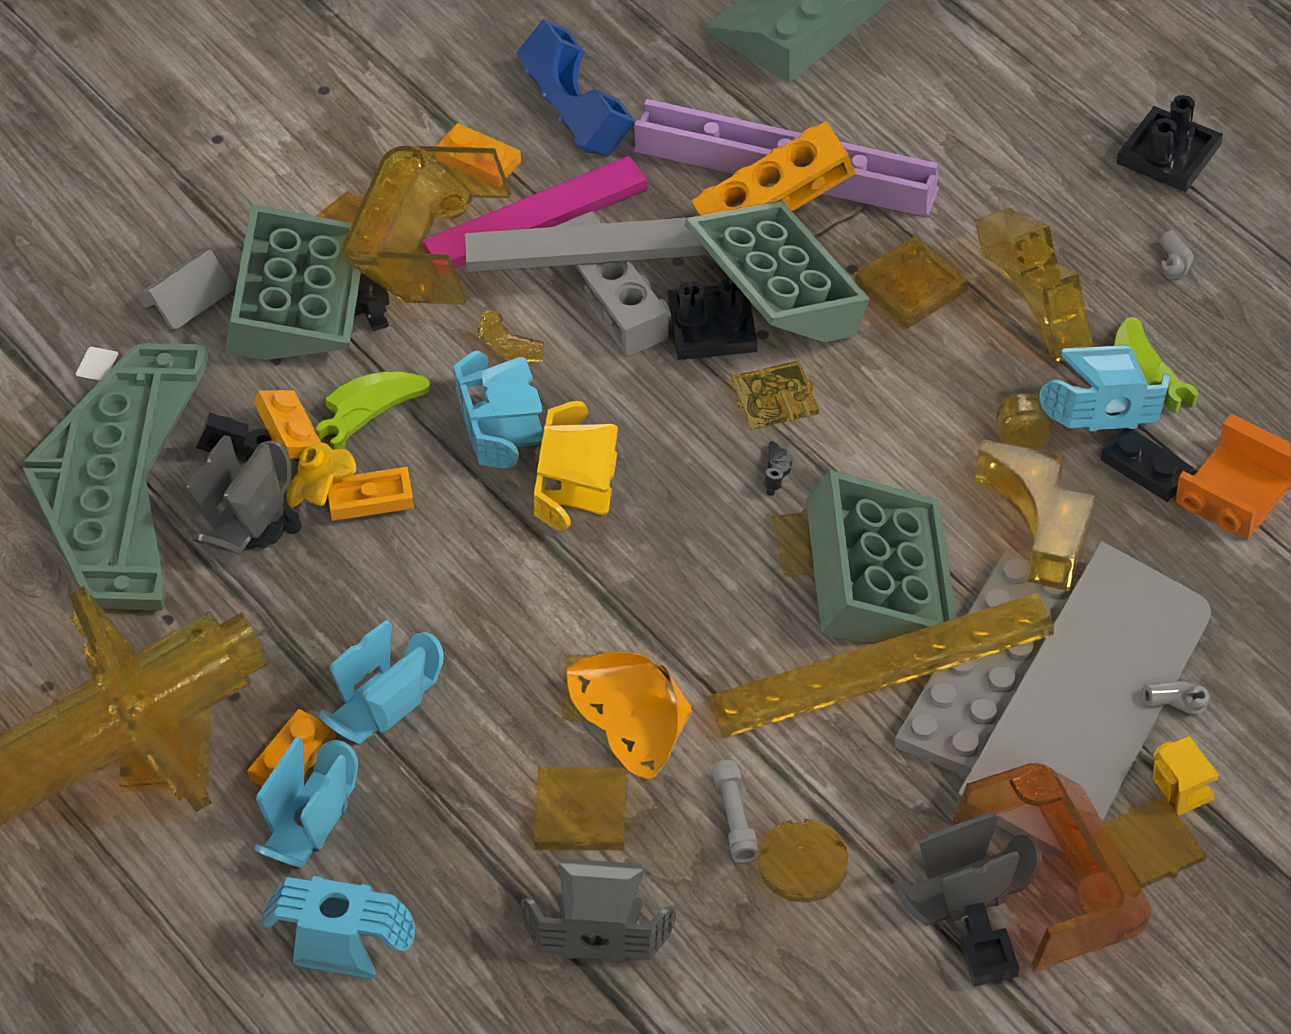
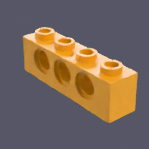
M827 121L816 127L806 129L798 138L786 145L774 148L767 156L754 164L740 168L732 177L720 184L703 190L691 202L698 216L783 201L791 211H794L855 175L856 172L849 154ZM806 162H811L807 166L800 167L802 164ZM772 182H777L773 186L766 187L768 184ZM738 202H743L741 205L737 207H732L734 204Z

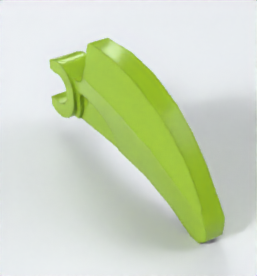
M1130 317L1125 319L1116 333L1114 346L1127 345L1132 348L1148 385H1161L1163 374L1170 375L1165 405L1171 412L1177 413L1179 411L1182 400H1185L1190 407H1194L1199 395L1198 390L1191 384L1180 381L1165 365L1149 343L1142 324L1137 318Z
M379 372L355 378L340 386L326 397V407L333 411L335 416L333 419L320 422L316 427V433L320 440L327 435H335L336 437L330 441V447L333 450L343 449L346 445V440L373 418L406 400L427 394L430 389V382L424 376L405 372Z

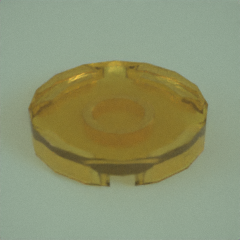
M804 819V823L797 822L793 824V820L783 822L769 831L760 845L759 871L764 884L775 895L789 901L809 903L827 898L840 888L847 876L848 854L845 842L831 826L820 821Z

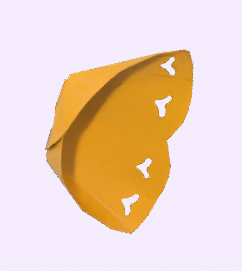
M609 652L582 659L568 667V690L577 710L589 722L596 724L606 731L609 747L630 773L648 780L654 778L667 762L692 713L691 705L666 667L655 662L653 663L654 666H652L651 659L644 655L630 652ZM579 675L590 681L585 693L581 690L582 682L578 678ZM668 681L673 686L674 693L671 691ZM590 704H603V714H599L597 708L590 706ZM622 738L635 742L631 752L628 751V745L622 741ZM654 761L653 766L655 769L651 770L649 766H643L641 763Z

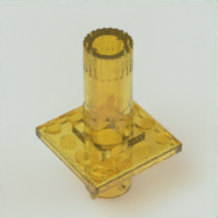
M84 586L70 593L69 598L75 610L70 615V619L80 636L87 638L88 642L83 644L82 647L87 656L85 659L93 678L52 701L51 705L0 733V826L91 773H98L134 751H137L148 766H152L160 778L165 775L168 776L166 781L179 801L186 798L196 812L211 804L210 797L179 725L251 684L249 675L270 664L258 636L245 615L241 612L219 624L216 618L208 611L136 652Z

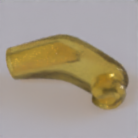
M487 311L481 316V324L478 325V335L501 358L513 360L518 357H524L527 362H543V341L511 332L502 324L503 317L496 311Z

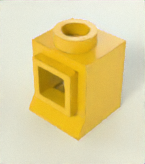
M1190 735L1176 742H1165L1154 751L1152 755L1155 760L1152 780L1167 801H1173L1175 804L1176 817L1215 799L1214 792L1207 784L1218 780L1219 774Z

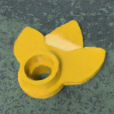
M317 443L307 447L300 455L298 472L287 489L286 499L288 505L294 508L306 499L312 504L324 506L333 478H345L356 472V463L352 454L346 449L333 450L326 443Z

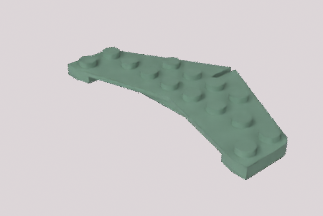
M142 343L133 346L24 461L26 468H23L26 481L84 601L93 608L163 610L166 590L146 477L206 371L209 356L207 344Z

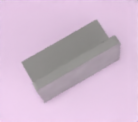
M208 249L196 253L137 293L136 297L144 308L155 305L169 328L175 330L232 292L234 285L212 250Z

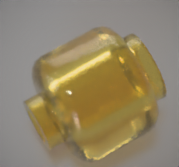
M1027 393L1011 395L1003 400L997 408L995 420L999 438L1007 450L1015 454L1024 455L1035 453L1042 449L1050 440L1052 433L1050 418L1043 410L1039 397Z

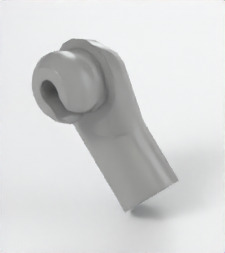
M1167 231L1159 239L1160 245L1169 256L1166 262L1162 260L1161 269L1168 279L1179 280L1187 275L1194 260V255L1175 231Z
M1187 681L1144 685L1142 689V698L1148 707L1170 705L1188 714H1199L1205 711L1210 702V694L1205 687L1193 685Z

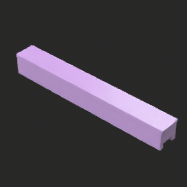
M646 99L644 113L641 119L636 120L634 124L635 145L633 149L634 152L734 174L740 168L750 166L764 158L774 148L784 146L798 138L802 133ZM841 142L849 154L856 174L822 194L928 218L939 191L937 186L938 163ZM806 162L802 164L800 167L807 166L811 162Z

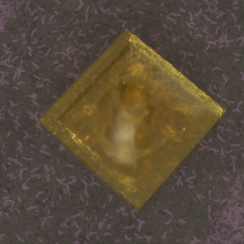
M916 236L855 273V283L906 329L967 292L968 280Z

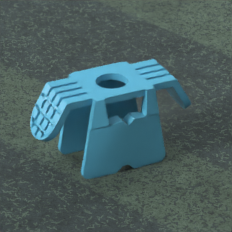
M1127 345L1068 348L1062 350L1061 356L1092 387L1084 389L1079 386H1071L1061 380H1052L1046 383L1040 391V403L1045 413L1068 428L1085 427L1088 431L1116 428L1134 429L1137 428L1138 424L1159 422L1170 375L1163 374L1161 385H1148L1132 348Z
M474 351L453 366L456 394L469 438L479 465L501 469L511 468L517 463L519 458V452L516 447L542 444L543 430L538 415L543 411L537 389L529 385L532 381V374L524 357H518L487 369L488 357L481 351ZM483 385V393L486 400L472 404L468 390L472 386Z
M388 620L381 623L366 634L358 645L351 646L330 665L329 670L345 704L333 714L321 709L318 717L337 733L358 744H361L377 730L380 733L389 730L421 703L423 693L437 681L443 665L444 654L440 642L434 635L428 632H421L412 636L403 658L390 667L392 623ZM377 668L378 673L354 692V685L363 680L366 673H371Z
M298 737L293 740L257 794L256 801L270 831L273 833L265 845L256 843L255 851L289 865L302 868L314 849L317 851L321 850L329 833L341 815L345 814L348 808L347 798L355 788L358 758L354 750L347 743L340 740H331L322 745L317 752L314 771L304 785L303 740ZM302 809L300 819L304 827L299 826L295 822L297 813Z
M313 876L312 881L286 877L272 893L261 919V926L267 929L271 928L278 920L297 923L293 963L295 965L369 979L375 977L376 970L359 934L379 937L393 951L407 950L412 945L415 935V926L411 913L394 895L373 892L371 886L365 884L361 886L326 880L317 876Z

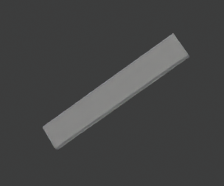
M686 218L465 233L467 272L706 255V249L684 225Z

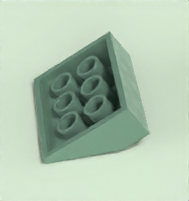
M738 0L705 26V32L790 83L884 7L886 0Z
M783 201L686 218L684 225L770 325L823 343L856 336L870 299Z
M251 204L225 353L269 360L349 349L368 226Z
M829 470L806 498L821 634L856 643L953 639L958 632V624L939 500Z

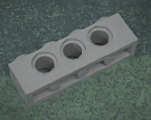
M591 211L554 227L601 224V222ZM632 260L560 265L626 357L669 339L668 322L671 321L670 309L663 299L658 300L652 292L647 276L644 273L639 274Z

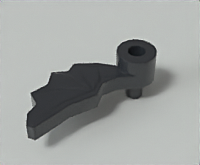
M770 441L768 446L770 458L763 485L767 488L766 493L773 496L775 490L781 488L783 478L790 473L793 460L787 456V450L780 448L777 443Z
M288 508L285 509L283 515L276 522L268 525L258 538H251L246 547L249 550L256 547L265 549L269 544H275L282 536L284 530L288 534L299 532L302 528V523L298 514Z

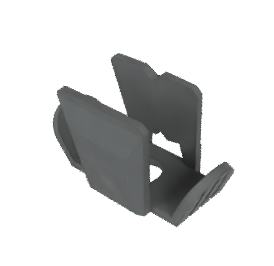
M229 436L221 438L209 453L207 463L198 468L187 485V492L214 528L209 536L193 533V541L207 547L241 554L251 538L256 539L263 533L283 505L282 495L291 484V461L283 445L272 440L259 444L240 471L231 438ZM224 497L228 505L219 516L216 507L223 501Z
M989 812L920 838L918 843L928 880L909 885L904 880L898 879L893 883V886L905 908L925 926L950 918L951 922L959 921L961 917L967 916L965 909L968 906L984 903L985 908L996 904L999 906L1006 902L1007 896L1025 890L1036 877L1041 867L1042 853L1038 842L1030 835H1017L1010 841L1003 852L985 858L998 819L995 812Z
M561 859L559 862L562 893L559 895L561 919L544 917L531 897L521 900V913L525 927L539 952L564 954L565 958L571 959L587 958L615 960V962H624L625 958L650 960L668 939L676 920V912L669 907H664L648 925L636 924L642 908V900L636 897L644 872L643 866L637 863Z

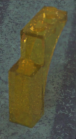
M1012 208L975 219L982 257L1000 267L1016 285L1038 323L1051 358L1056 361L1064 360L1061 356L1063 349L1094 347L1079 274L1057 263L1050 226Z
M982 439L978 451L975 481L990 488L1007 500L1018 511L1029 528L1033 540L1028 582L1070 591L1091 528L1095 496L1060 488L1064 456Z

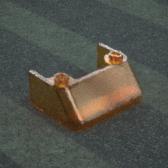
M1041 763L1024 764L966 784L953 819L955 825L989 812H995L996 815L1026 805L1038 806L1081 881L1076 894V900L1083 915L1046 928L1031 963L1035 972L1136 937L1145 930L1151 917V906L1087 793L1080 784Z

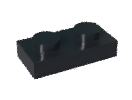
M1124 428L1102 449L1101 453L1102 462L1166 502L1177 493L1180 474L1185 471L1193 475L1194 467L1129 428Z

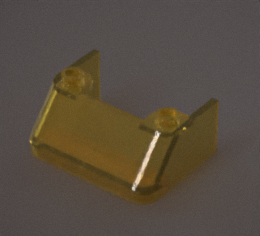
M399 146L385 153L343 243V250L349 264L403 302L465 305L467 298L451 256L449 254H421L423 248L422 240L428 237L435 218L454 219L461 216L469 208L473 198L509 199L511 191L496 149Z

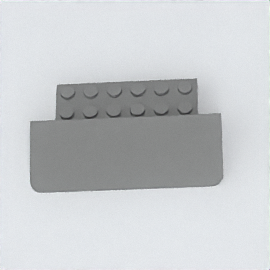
M1103 541L1098 545L1080 579L1073 578L1005 551L895 737V748L966 776L967 778L958 792L957 803L979 816L995 812L998 817L997 826L1015 836L1030 835L1034 837L1040 848L1067 858L1080 856L1087 851L1165 706H1146L1142 698L1144 685L1178 681L1210 621V605L1200 594Z

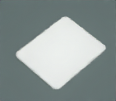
M89 347L76 372V376L100 381L111 370L118 352Z

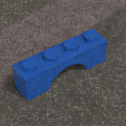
M542 19L516 52L525 65L523 69L542 88L540 91L542 97L557 109V118L574 133V142L587 153L595 151L609 157L636 121L616 97L596 89L581 95L578 85V72L585 53L568 29Z

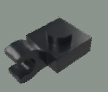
M374 268L361 272L354 316L364 313L373 331L388 327L389 323L384 315V312H387L386 305L390 304L388 292Z
M210 412L198 436L196 448L210 453L223 436H229L236 457L240 454L250 459L258 444L272 440L267 429L261 428L247 432L249 425L235 421L230 417Z
M984 903L966 907L965 910L968 918H964L968 937L961 939V950L973 986L1018 977L1020 967L1007 929L992 930Z

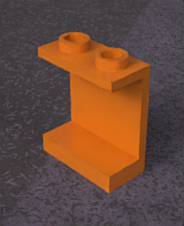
M1231 413L1222 424L1219 446L1194 476L1185 471L1180 474L1175 503L1183 506L1191 513L1198 514L1220 525L1225 531L1235 533L1249 540L1291 487V443Z

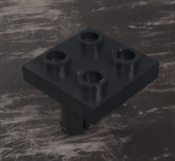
M1178 95L1171 102L1170 112L1153 106L1119 150L1117 164L1186 192L1222 145L1223 134L1193 122L1195 101L1189 96Z
M726 278L719 285L704 287L698 282H692V288H689L687 282L683 283L679 289L668 290V303L671 312L677 360L757 352V337L751 303L733 281L732 284H729V280Z

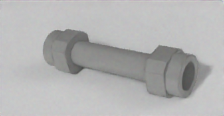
M732 760L720 761L712 767L711 771L715 791L717 794L722 795L731 831L728 834L730 854L733 861L748 863L758 857L759 851L755 831L748 828L739 790L742 788V778L737 763Z

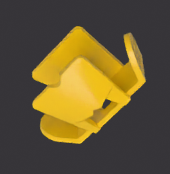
M572 401L548 409L534 490V516L558 531H565L571 525L568 514L560 505L605 516L609 512L612 493L610 480L614 478L617 460L615 447L618 427L614 424L579 425L587 418L589 413L586 404L581 401ZM547 477L561 481V490H545Z

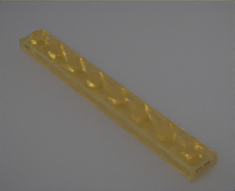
M1035 593L710 695V704L723 738L1053 635L1054 625L1039 593Z

